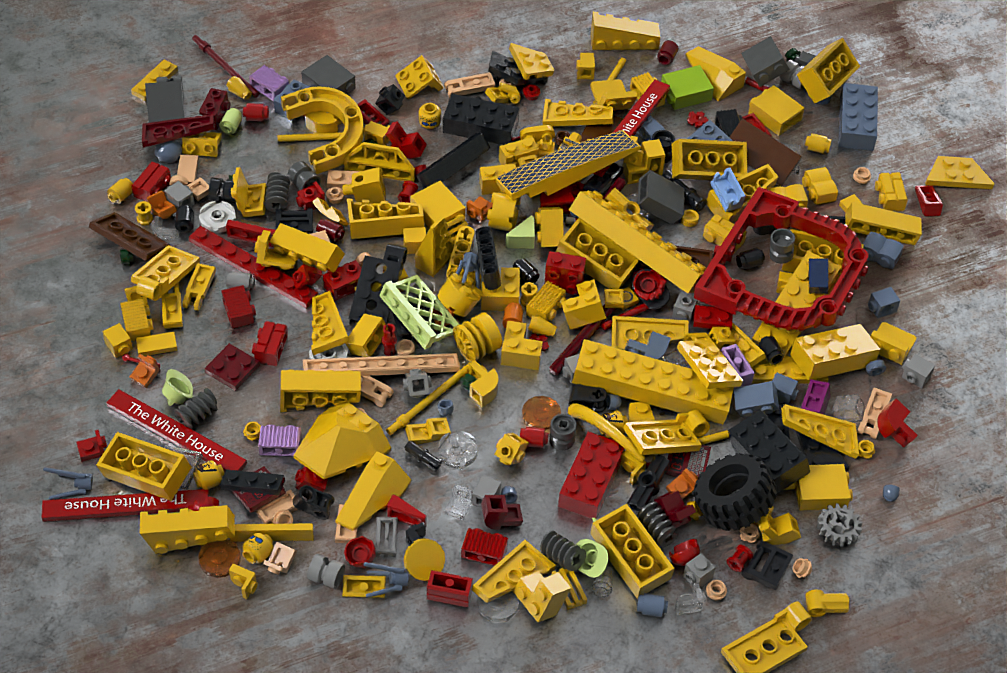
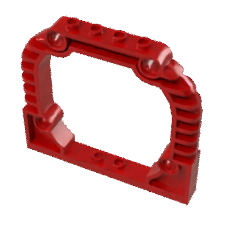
M758 187L695 285L694 299L734 315L739 311L745 316L749 315L757 321H764L767 325L771 324L777 329L783 328L786 331H804L807 328L814 326L815 329L821 325L832 326L836 323L839 316L844 315L846 303L852 301L854 289L858 290L861 284V277H865L868 272V252L862 248L857 234L847 224L840 223L838 219H830L827 215L822 216L817 211H809L806 207H798L799 201ZM773 225L777 229L793 227L828 240L838 246L844 253L842 260L843 272L831 293L818 297L811 307L805 308L784 306L745 290L744 282L738 279L732 280L724 264L729 256H733L735 246L741 243L743 234L748 226L757 228Z

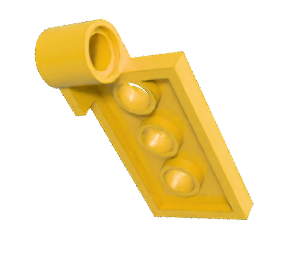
M168 245L131 276V282L137 284V294L157 301L192 271L197 263L200 264V257Z
M687 333L684 336V340L678 342L677 349L707 389L741 387L743 379L707 333Z
M695 409L688 413H678L675 420L626 422L623 429L641 455L700 451L702 444L697 437L704 436L709 431L710 424L702 413Z
M799 601L793 602L784 610L775 614L774 619L723 647L721 653L736 673H769L807 650L808 646L797 632L804 629L812 621V617ZM788 634L791 640L785 641L780 635ZM769 643L773 645L774 650L768 651L764 649L763 644ZM748 653H752L757 657V659L751 661L748 660L745 655Z

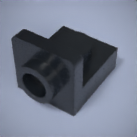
M424 522L418 525L414 524L406 530V543L408 546L426 535V525Z

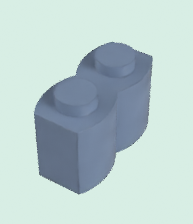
M870 232L863 242V249L868 252V261L877 262L882 267L889 269L895 267L904 248V245L900 242L887 239L876 232Z

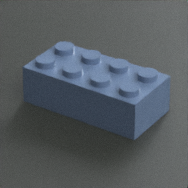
M843 83L840 95L838 147L874 150L877 139V86Z

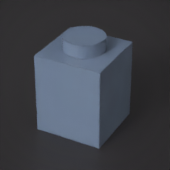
M776 373L772 382L777 388L778 403L789 405L791 400L795 401L798 396L799 390L796 389L798 381Z

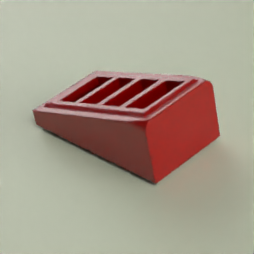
M366 99L357 104L361 110L365 125L371 121L375 123L381 121L383 126L390 123Z
M932 185L915 186V192L923 215L940 216L943 203Z
M394 494L391 496L387 504V517H396L398 521L409 525H418L424 522L427 527V515Z

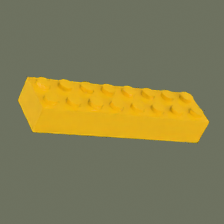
M589 190L579 192L569 211L686 293H694L695 285L706 270L704 265L700 263L695 264L691 261V256L684 252L682 254L678 252L674 244L662 241V236L654 231L652 233L648 231L647 226L642 222L632 220L633 216L629 213L619 211L615 203L611 201L606 202L602 199L603 195L599 192H591Z
M586 339L583 340L572 380L574 384L601 387L607 393L679 413H688L696 409L702 413L706 420L722 425L729 413L734 387L707 389L693 369Z

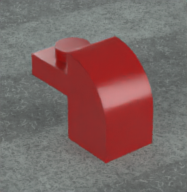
M398 121L392 122L385 134L392 143L391 147L399 148L408 159L421 157L427 146L418 132L406 134Z
M897 398L884 407L878 416L877 424L884 438L891 435L897 443L905 447L917 437V434L904 422L910 411Z

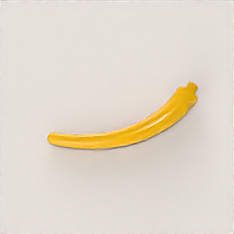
M572 403L568 407V415L597 427L619 443L639 462L645 461V456L640 454L635 445L600 414L577 403Z

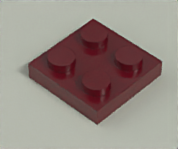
M229 343L204 369L206 374L236 391L260 366V361Z

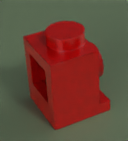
M317 181L313 182L312 186L297 191L298 197H296V202L304 210H307V208L317 209L312 202L317 197L325 201V193Z

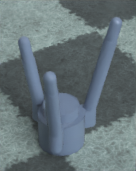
M466 252L463 260H460L456 274L459 275L462 268L464 269L462 283L464 284L468 272H472L475 269L476 287L480 289L479 257L473 252Z
M43 468L45 472L75 478L74 487H78V490L49 496V500L86 494V490H92L93 474Z
M368 562L363 564L366 567L385 570H368L367 574L389 576V583L394 585L366 594L367 598L392 591H402V586L408 585L409 575L408 571L404 568H394Z

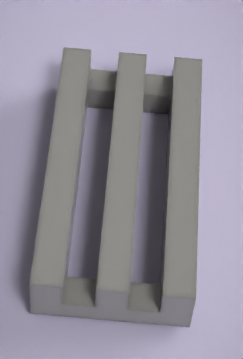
M377 517L375 557H380V554H384V557H388V555L396 557L398 518ZM381 522H385L384 549H380ZM389 523H393L392 549H388Z

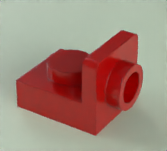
M303 264L292 275L295 288L300 290L305 284L312 286L323 274L318 268Z
M99 429L95 430L96 437L76 442L81 462L99 458L103 455L107 443L105 436H100Z

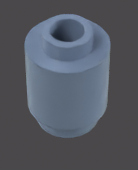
M646 593L639 595L637 612H642V615L662 617L663 613L667 614L668 601L664 600V596Z

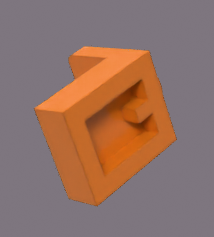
M479 196L474 202L471 200L467 201L466 213L471 218L481 222L487 216L488 210L492 209L493 203Z
M139 354L138 359L140 362L129 378L139 385L148 388L160 369L153 357L149 355L145 357Z
M686 468L665 489L668 492L679 491L683 500L694 491L695 483L699 479L693 471H689Z

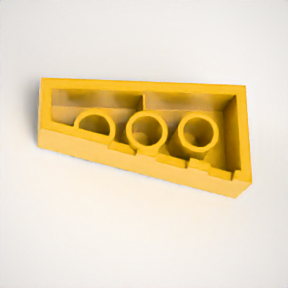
M347 199L351 239L401 235L404 228L424 227V214L422 204L398 202L394 205L388 203V201H381L379 204L370 203V200L353 202V199Z

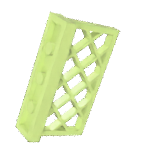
M418 275L396 283L388 281L381 290L379 296L424 349L430 348L434 342L453 335V328L444 327V323L451 324L453 327L459 325ZM415 282L419 289L411 287L410 284ZM397 288L405 290V294H402ZM409 292L418 294V298L409 296ZM421 296L428 297L431 302L421 300ZM409 302L416 303L417 308L413 307ZM420 305L430 308L429 312L420 309ZM433 309L440 311L442 316L433 313ZM420 315L429 317L428 321H425ZM431 320L441 321V325L432 323ZM432 329L439 330L440 334L436 335Z

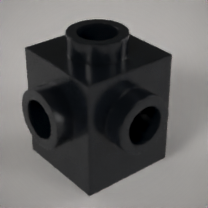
M394 84L388 87L385 86L379 91V97L375 104L386 115H389L401 108L405 95Z

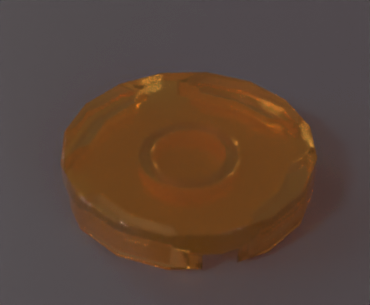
M546 396L530 398L522 408V418L526 426L545 428V431L550 429L552 418L561 414L558 403Z
M229 539L209 542L199 552V565L207 575L216 578L230 575L229 569L232 564L239 566L241 562L238 546Z

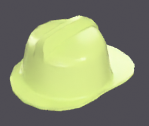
M170 369L166 373V382L162 388V393L167 398L169 406H172L174 403L182 405L193 397V386L184 374Z
M583 539L576 543V545L586 551L585 562L578 570L593 578L603 574L608 564L606 548L590 539Z

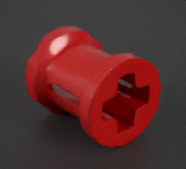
M404 181L402 192L398 194V200L410 203V196L417 192L418 186L413 181Z
M739 544L736 547V552L726 560V563L732 570L741 572L746 561L753 557V553L747 546Z

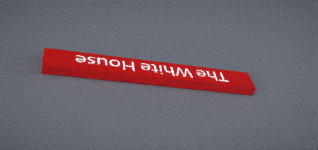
M655 79L613 133L623 130L630 137L634 136L668 93L670 85ZM612 164L593 174L602 177Z
M120 389L106 402L107 407L206 462L212 460L217 465L221 464L224 472L226 469L242 471L247 465V460Z
M209 490L177 491L172 501L150 493L42 500V521L140 515V512L147 511L148 514H158L160 510H167V513L180 512V509L188 508L189 505L194 504L195 500L203 503L206 497H209Z

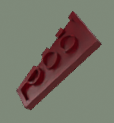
M214 115L143 123L142 146L145 148L214 130Z

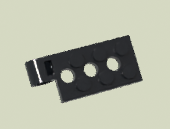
M388 243L383 259L365 255L349 320L358 322L363 314L382 317L387 325L391 309L379 296L381 290L378 292L372 291V285L378 282L381 283L383 288L384 284L388 281L392 283L398 282L407 258V247ZM382 264L385 265L386 271L383 274L377 273V267ZM376 301L377 307L374 310L367 309L368 302Z

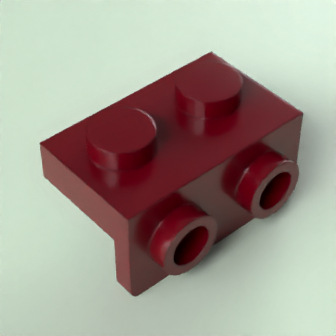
M211 88L199 110L200 115H214V130L218 129L223 116L230 109L231 103L228 100V92Z

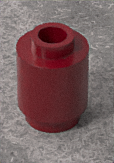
M667 40L662 44L657 54V59L662 65H668L673 62L679 50L678 45L674 41Z
M321 219L316 227V232L325 230L329 240L334 242L341 240L345 234L343 225L329 219Z

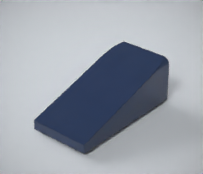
M809 258V293L828 294V259Z

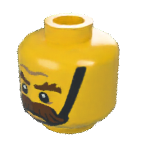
M618 410L601 415L620 432L625 434L623 427L628 422L626 415L623 416ZM599 429L601 435H605L606 438H611Z
M212 460L197 465L195 472H193V478L197 487L205 490L219 486L222 476H224L221 464L217 465Z

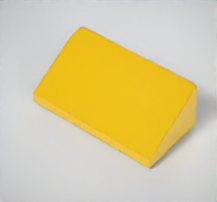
M343 575L342 596L366 597L368 593L385 589L386 576ZM385 594L373 597L385 598Z

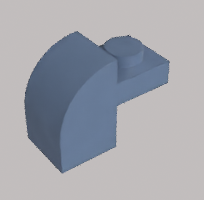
M652 331L647 344L629 339L624 350L659 360L666 352L671 338Z

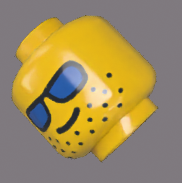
M433 103L422 105L418 111L419 124L426 129L438 127L441 123L440 107Z
M253 534L243 544L242 553L244 558L252 564L263 563L273 551L272 538L267 534Z

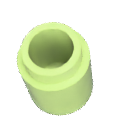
M236 108L227 110L219 124L221 130L226 134H234L242 121V113Z

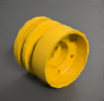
M485 312L472 317L470 322L464 321L453 328L457 347L469 362L477 361L479 358H483L486 353L491 354L503 345L498 326L490 315Z

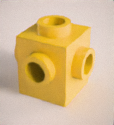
M506 433L496 445L497 450L494 455L499 457V461L505 465L520 463L525 457L526 453L524 451L529 442L514 433Z

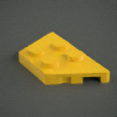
M510 43L509 50L525 80H528L531 75H535L536 78L553 76L554 68L545 53Z
M938 156L925 185L993 189L994 182L973 158Z

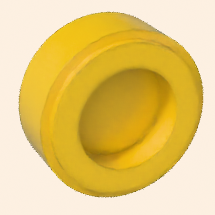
M692 209L684 210V215L680 221L686 227H694L698 224L699 214Z

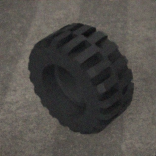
M735 453L734 456L726 455L721 460L720 458L715 460L714 464H709L705 472H701L699 475V480L696 481L694 488L695 501L706 521L713 527L725 531H730V529L734 531L740 530L742 527L747 528L751 526L750 524L759 522L763 515L766 516L769 513V508H772L777 494L775 482L764 462L758 457L746 453L745 455L742 453Z

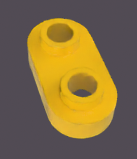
M542 125L526 127L520 131L519 136L520 140L533 137L536 143L540 139H543V142H549L554 139L555 132L552 126Z

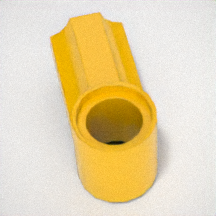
M616 188L604 199L606 202L611 201L618 206L617 209L621 212H627L626 209H629L633 215L640 213L639 205L628 200Z
M815 589L805 594L807 612L811 617H821L826 613H848L849 597L847 593L824 594L822 590Z

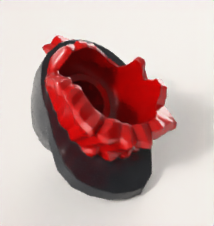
M640 269L637 272H633L632 287L634 293L640 297L648 308L655 310L668 303L670 292L665 285L667 280L653 269Z

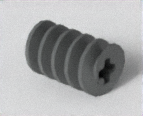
M271 172L268 175L264 206L271 212H276V209H285L288 205L290 179L279 172Z
M205 388L204 392H199L197 396H193L191 401L187 400L185 405H180L178 409L173 410V413L181 424L191 429V421L199 424L197 417L204 420V413L208 416L212 414L210 408L214 411L218 410L217 400L212 391Z
M651 502L638 512L637 517L659 548H664L677 539L678 535L674 534L677 528L671 526V520H666V514H661L663 510L657 508L658 503Z
M554 530L547 532L541 541V553L568 571L579 569L585 562L586 551L567 538H563L562 535L557 534Z

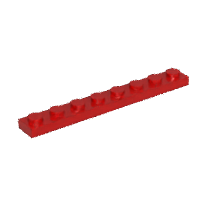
M199 226L189 236V242L241 272L252 273V277L306 309L312 304V297L318 295V292L306 285L300 290L296 289L292 277L272 266L265 267L256 263L257 257L202 226Z

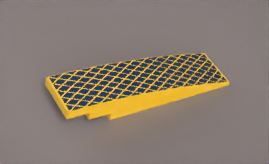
M622 130L555 151L496 177L495 180L496 184L512 200L525 194L532 198L542 192L549 196L640 150L641 146Z

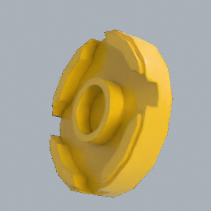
M427 538L417 539L405 551L404 567L415 579L429 580L431 570L441 572L444 568L445 553L441 545L434 540Z

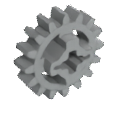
M836 504L835 508L828 505L827 510L822 509L821 515H819L817 520V529H821L819 535H825L826 542L832 540V545H835L836 542H839L841 547H843L844 542L851 545L852 540L857 541L862 531V521H859L860 515H854L853 508L847 510V505H844L843 508H840L839 504Z

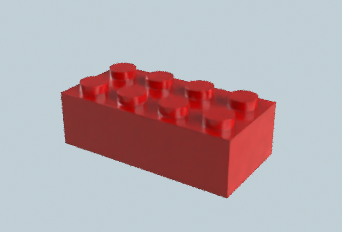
M588 431L559 493L558 507L591 519H597L621 465L622 454L625 448L615 440Z

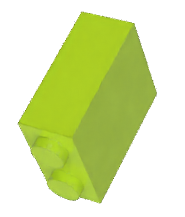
M700 65L662 74L661 82L670 85L666 98L674 110L712 101L714 88Z

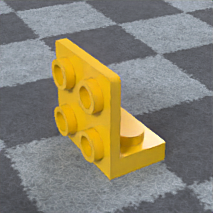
M423 55L395 75L408 99L428 85L431 88H436L438 91L444 88L433 65Z

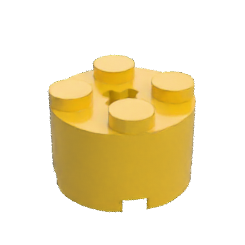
M493 192L491 198L493 206L492 209L488 210L487 220H489L488 227L510 232L516 226L519 213L516 204L520 205V197L512 200L506 193Z
M452 273L440 288L437 296L447 309L451 307L455 310L453 313L465 317L472 311L484 294L473 284L474 280L467 275L466 282L463 284V276Z

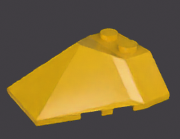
M348 402L331 406L317 417L294 453L293 458L322 479H326L346 472L347 468L353 466L356 468L361 467L363 463L371 460L376 451L386 455L391 451V446L380 424Z

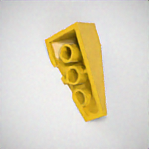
M699 46L685 54L692 67L701 66L714 88L713 98L718 102L744 87L746 72L736 63Z
M440 216L429 228L414 256L415 268L431 277H434L450 260L455 241L451 238V232L447 230L448 225L443 216Z
M376 451L350 493L335 523L352 531L371 519L374 513L380 509H385L393 494L401 497L411 483L410 477L393 458Z

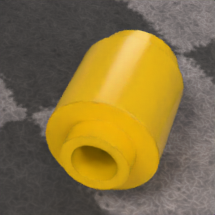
M811 133V136L806 138L805 146L808 147L807 150L822 154L824 152L829 153L832 139H828L827 136Z
M128 178L118 180L107 190L108 199L113 203L120 204L133 193L131 187L133 183Z

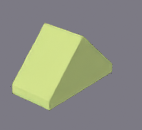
M529 216L506 234L505 247L534 249V216Z

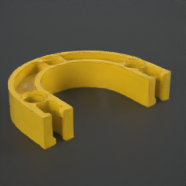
M318 86L301 89L281 97L282 108L286 111L288 120L311 112L323 111L337 116L345 126L343 133L338 139L308 151L309 162L311 166L313 165L316 174L343 165L344 158L362 143L364 127L361 110L357 103L342 91Z

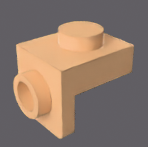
M276 542L269 560H264L263 564L269 566L268 571L279 575L280 571L287 574L297 550Z

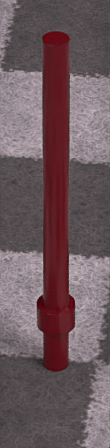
M197 35L192 37V40L203 53H207L232 77L241 78L250 92H252L254 98L259 96L260 93L211 48L208 42L203 41Z

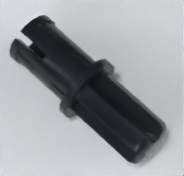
M408 441L404 447L405 451L417 458L419 463L422 462L434 472L440 468L442 461L429 453L428 449L424 450L413 441Z

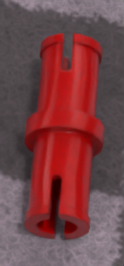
M388 323V329L386 324L383 326V352L386 356H391L392 351L394 356L396 354L395 345L397 344V337L395 335V326Z

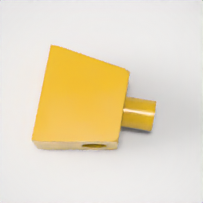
M379 167L353 173L352 183L342 185L343 195H354L356 202L370 200V203L380 204L381 201H386V188Z

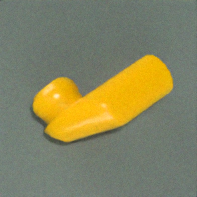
M501 82L499 91L507 93L513 104L519 103L521 97L517 88Z

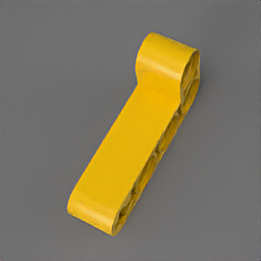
M463 226L458 230L446 273V281L452 273H456L464 254L473 251L474 229L472 227ZM462 268V270H461V272H460V274H459V275H461V276H463V274H464V269H463V268ZM475 271L468 272V276L474 280L473 284L476 286ZM480 274V290H481V279H482L481 274Z

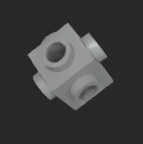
M412 369L410 373H405L406 379H403L404 391L408 392L409 396L420 398L424 397V394H429V388L432 387L431 377L427 376L425 371ZM419 379V384L414 385L413 380Z

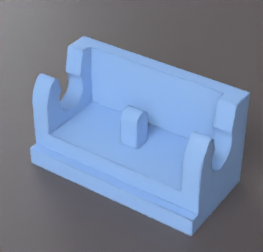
M726 168L721 176L717 172L710 184L723 209L727 212L741 208L746 195L731 168Z

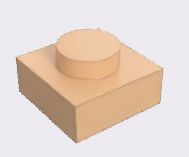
M201 177L187 185L197 201L209 194V184Z

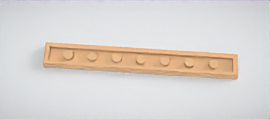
M457 353L303 360L302 364L303 370L361 371V376L410 373L412 369H421L426 373L458 372L460 370Z

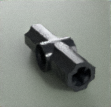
M659 454L654 456L646 471L639 475V483L627 502V505L634 512L638 513L649 503L652 496L658 494L660 490L659 484L671 465L670 460Z

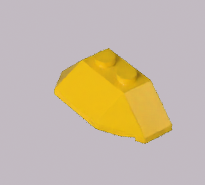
M363 142L344 158V171H365L379 167L382 178L415 182V168L397 147Z

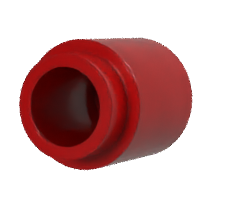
M247 103L246 107H243V117H246V121L263 122L268 120L269 106Z
M526 426V428H521L520 437L529 442L527 447L543 448L544 444L548 445L549 433L545 432V428Z

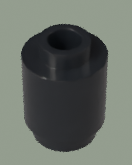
M183 205L176 211L175 228L180 232H190L194 227V211L190 206Z
M757 247L740 252L736 256L737 266L739 269L744 270L763 264V260H765L763 251Z
M525 258L514 262L513 268H520V279L524 283H535L539 279L540 274L538 270Z
M766 336L760 340L758 347L765 353V360L771 365L780 363L784 358V352L775 337Z

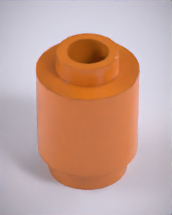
M512 302L505 307L502 322L504 328L507 326V321L522 323V306Z

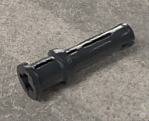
M669 169L662 174V177L672 182L675 181L684 188V202L689 203L693 210L699 212L706 206L707 200L703 197L701 198L695 189L689 188L680 179H672V172Z

